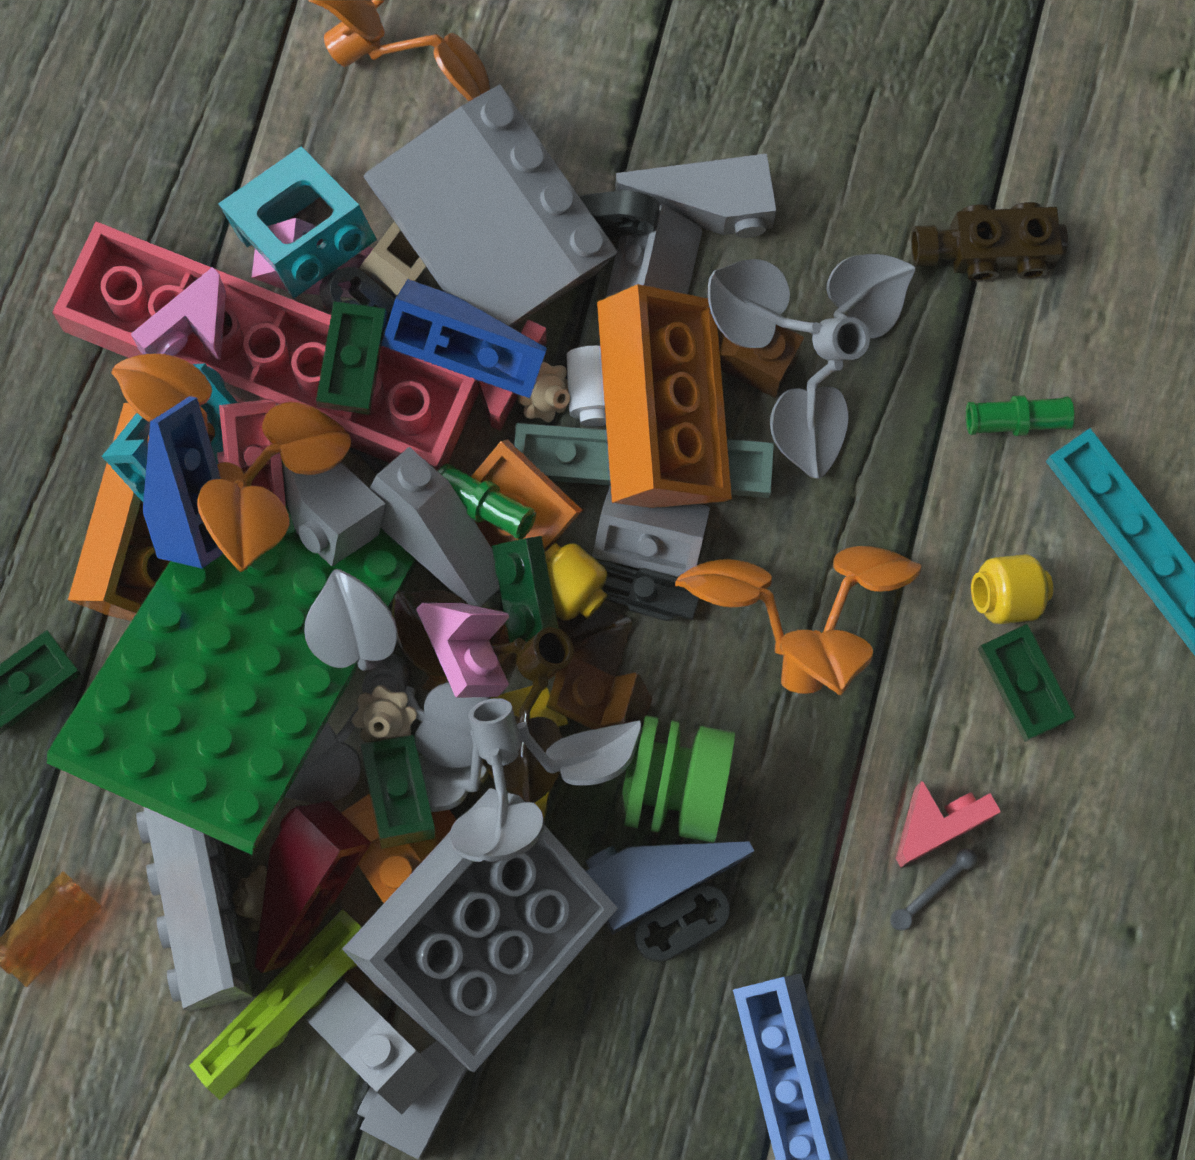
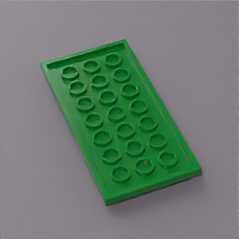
M287 504L285 507L290 521L284 538L275 547L256 559L243 572H239L224 554L202 569L170 561L48 749L47 764L252 855L358 668L357 661L344 668L332 667L322 662L312 653L306 642L304 632L309 609L322 591L330 574L335 569H340L366 584L391 610L395 596L403 589L418 561L380 528L377 537L332 567L318 553L311 552L302 543L299 535L296 533Z

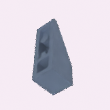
M750 842L628 847L617 853L614 846H611L586 860L589 867L586 872L618 908L606 922L613 935L691 889L704 884L750 858L754 849Z

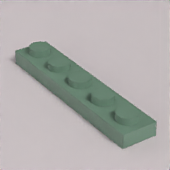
M516 423L514 446L551 481L611 486L607 430ZM727 439L731 495L769 498L771 493L774 443Z

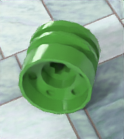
M645 715L641 736L625 775L622 791L626 812L624 826L638 828L642 804L655 807L651 831L659 832L668 809L679 811V834L681 837L714 843L728 782L735 732L700 726L691 748L680 746L681 729L679 721L671 720L667 743L656 742L654 739L658 717Z

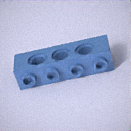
M796 974L734 989L733 992L775 1160H849L802 975Z

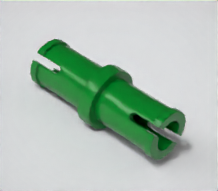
M1025 395L1012 396L1011 401L968 402L965 412L966 428L970 435L1012 431L1014 436H1027L1029 430L1072 429L1074 424V406L1069 396L1054 399L1027 400Z
M449 463L444 464L437 471L449 481L467 509L468 516L477 522L486 520L510 533L518 540L523 539L530 532L536 519L535 510L500 493V488L497 484L489 480L480 482L454 468Z

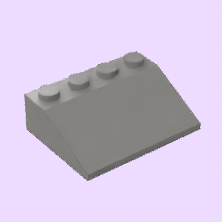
M500 84L460 106L367 171L363 176L442 290L461 298L509 327H513L596 275L618 253Z
M489 788L469 811L485 806L497 807L496 790ZM507 793L508 806L525 803L520 796ZM545 825L542 836L531 849L515 858L494 862L486 860L475 862L459 856L453 850L449 832L342 950L378 988L468 1070L475 1072L618 908Z
M144 807V811L136 813V819L142 843H151L154 863L146 866L147 877L152 895H161L165 916L157 917V928L163 949L171 947L175 969L167 970V979L173 1002L181 1001L183 1009L192 1012L253 998L238 916L235 913L236 907L232 901L233 891L223 842Z

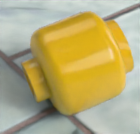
M555 543L545 552L556 616L563 621H568L581 613L588 619L608 596L602 590L607 579V571L578 544L570 543L560 547Z
M1028 554L990 558L984 562L979 572L973 576L971 582L972 600L977 611L983 613L994 624L1033 621L1043 614L1048 601L1053 596L1052 577L1048 571L1044 570L1036 558Z

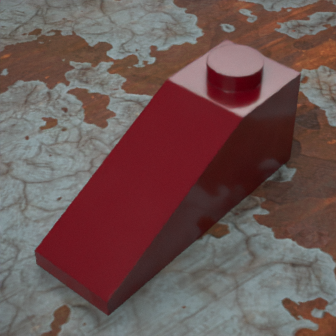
M329 801L305 806L299 805L290 810L280 823L282 831L270 848L255 967L261 973L287 966L305 948L372 843Z

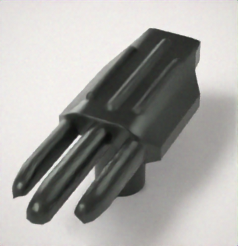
M599 562L607 572L633 579L631 584L607 577L604 586L627 592L629 595L626 597L603 590L608 595L605 600L626 605L630 611L663 621L675 619L693 620L700 598L690 593L684 587H675L676 577L645 568L636 571L608 562Z

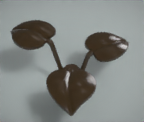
M441 590L400 591L394 598L392 615L397 627V641L408 660L421 671L433 676L446 677L416 609L421 603H468L457 595ZM598 608L588 619L581 613L568 621H563L557 617L559 629L553 627L544 628L527 642L517 638L512 643L492 646L496 656L516 653L519 672L526 679L533 681V687L520 708L519 717L515 716L517 724L521 722L527 723L529 734L545 753L552 744L562 739V734L556 723L551 719L545 717L530 719V712L540 693L548 686V680L565 668L573 657L614 676L621 664L625 643L631 631L633 620L615 612ZM521 741L522 745L518 750V757L513 762L503 766L506 789L510 794L520 796L524 802L535 803L551 790L560 771L555 773L547 772L523 741ZM482 758L484 767L494 779L492 765Z

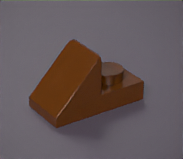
M573 657L571 662L556 674L546 707L593 730L639 720L642 727L652 698L639 674L634 672L614 677Z

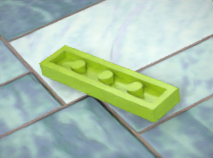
M343 909L189 1065L204 1086L219 1100L231 1089L240 1086L256 1063L270 1049L276 1048L285 1040L289 1030L308 1010L315 1008L324 1000L328 990L347 970L357 966L342 949L362 927Z

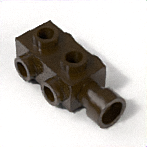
M1024 202L1014 205L1011 209L991 210L989 205H971L956 212L950 224V229L937 230L935 225L913 226L911 233V254L915 267L936 266L938 260H953L954 273H968V279L974 282L995 279L999 275L998 271L1017 270L1018 277L1021 279L1044 277L1049 273L1048 269H1054L1061 256L1066 254L1068 248L1067 228L1065 224H1059L1057 207H1041L1036 202ZM1039 231L1040 237H1033L1029 232ZM978 234H992L993 238L984 240Z

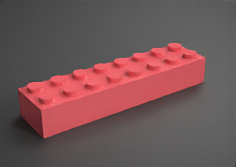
M96 221L52 313L65 333L128 358L142 355L131 333L212 267ZM215 269L220 274L226 290L221 359L218 360L193 332L187 336L188 341L186 345L174 355L175 357L184 359L191 364L205 363L217 371L224 380V387L239 403L272 399L276 401V405L298 402L312 406L330 416L344 427L345 432L350 435L351 448L391 463L408 447L413 449L436 471L449 462L479 394L477 379L382 346L370 415L317 407L316 397L331 315Z

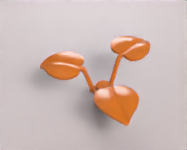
M308 0L327 9L342 21L324 34V43L328 52L341 66L348 67L367 53L372 60H376L384 54L423 46L435 47L433 51L434 58L441 71L468 102L490 90L489 79L481 59L462 38L454 33H449L444 39L438 34L380 45V39L384 37L385 31L376 9L385 0Z
M142 354L133 356L117 363L111 372L119 382L128 404L135 412L149 422L189 396L196 397L201 406L210 399L212 394L211 384L198 368L184 359L171 355ZM287 402L271 408L263 420L262 430L265 437L273 444L264 449L245 473L239 466L230 462L217 464L221 479L210 480L201 488L197 499L201 519L216 545L239 572L246 570L261 555L275 547L284 538L289 527V514L280 499L266 488L251 486L254 477L269 459L280 453L283 463L289 470L297 474L315 475L324 473L338 465L350 448L351 438L349 433L345 432L344 427L330 416L312 406L298 402ZM200 407L208 433L207 413Z
M854 546L840 551L834 558L833 568L846 577L841 583L822 633L818 630H797L784 635L774 595L770 590L766 589L772 584L771 574L763 568L745 561L723 559L699 564L681 574L675 581V587H684L696 597L723 607L749 606L760 599L765 603L776 641L775 653L783 655L782 686L795 693L808 694L819 691L824 684L838 695H842L851 681L870 664L873 657V648L865 639L846 631L835 630L849 590L858 583L864 588L876 592L899 589L914 581L920 575L922 566L898 553L878 547Z

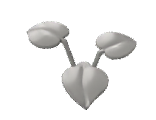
M864 254L852 256L841 261L831 272L826 288L830 300L839 308L834 312V318L825 319L820 323L804 322L780 316L789 303V286L784 274L769 262L759 259L738 261L714 270L709 278L708 304L712 317L719 330L731 342L746 348L765 347L771 342L775 327L778 325L783 328L813 334L812 343L815 351L820 357L828 360V364L808 380L807 391L795 388L784 392L775 403L770 417L771 435L779 450L812 478L820 479L830 469L842 447L848 426V408L841 391L834 387H821L817 389L818 384L832 372L841 370L843 368V360H854L864 355L869 347L870 338L880 337L894 326L902 311L906 291L915 272V267L903 260L887 255Z
M335 569L313 602L305 621V639L312 653L325 664L336 668L348 667L357 661L358 667L361 670H367L362 685L363 693L372 694L374 688L378 685H383L392 692H405L409 699L407 705L415 708L417 712L416 719L422 721L414 737L418 751L431 762L444 767L462 768L471 766L473 740L470 733L472 728L468 714L476 704L490 698H456L448 682L435 687L427 695L424 710H422L414 697L415 689L407 686L410 677L408 665L401 657L392 654L397 641V627L392 613L379 596L366 584L340 569ZM358 706L337 735L329 723H326L288 790L286 798L313 803L323 801L334 802L343 798L354 789L360 776L361 760L357 751L352 746L344 743V741L355 728L352 723V717L358 711Z
M501 698L484 700L472 707L468 714L472 728L470 733L473 740L471 766L462 768L444 767L431 762L424 756H419L431 812L452 809L464 801L467 792L478 791L480 784L485 781L488 775V771L482 762V758L485 759L488 764L492 765L498 806L479 807L462 815L451 828L450 841L453 850L459 856L471 861L481 862L486 860L494 862L515 858L531 849L538 842L544 830L542 811L536 804L525 802L508 806L503 766L513 762L518 757V750L522 745L521 741H523L547 772L555 773L561 771L562 779L571 785H593L619 776L630 765L642 732L640 720L567 736L552 744L545 753L529 734L527 723H516L513 708L509 701Z

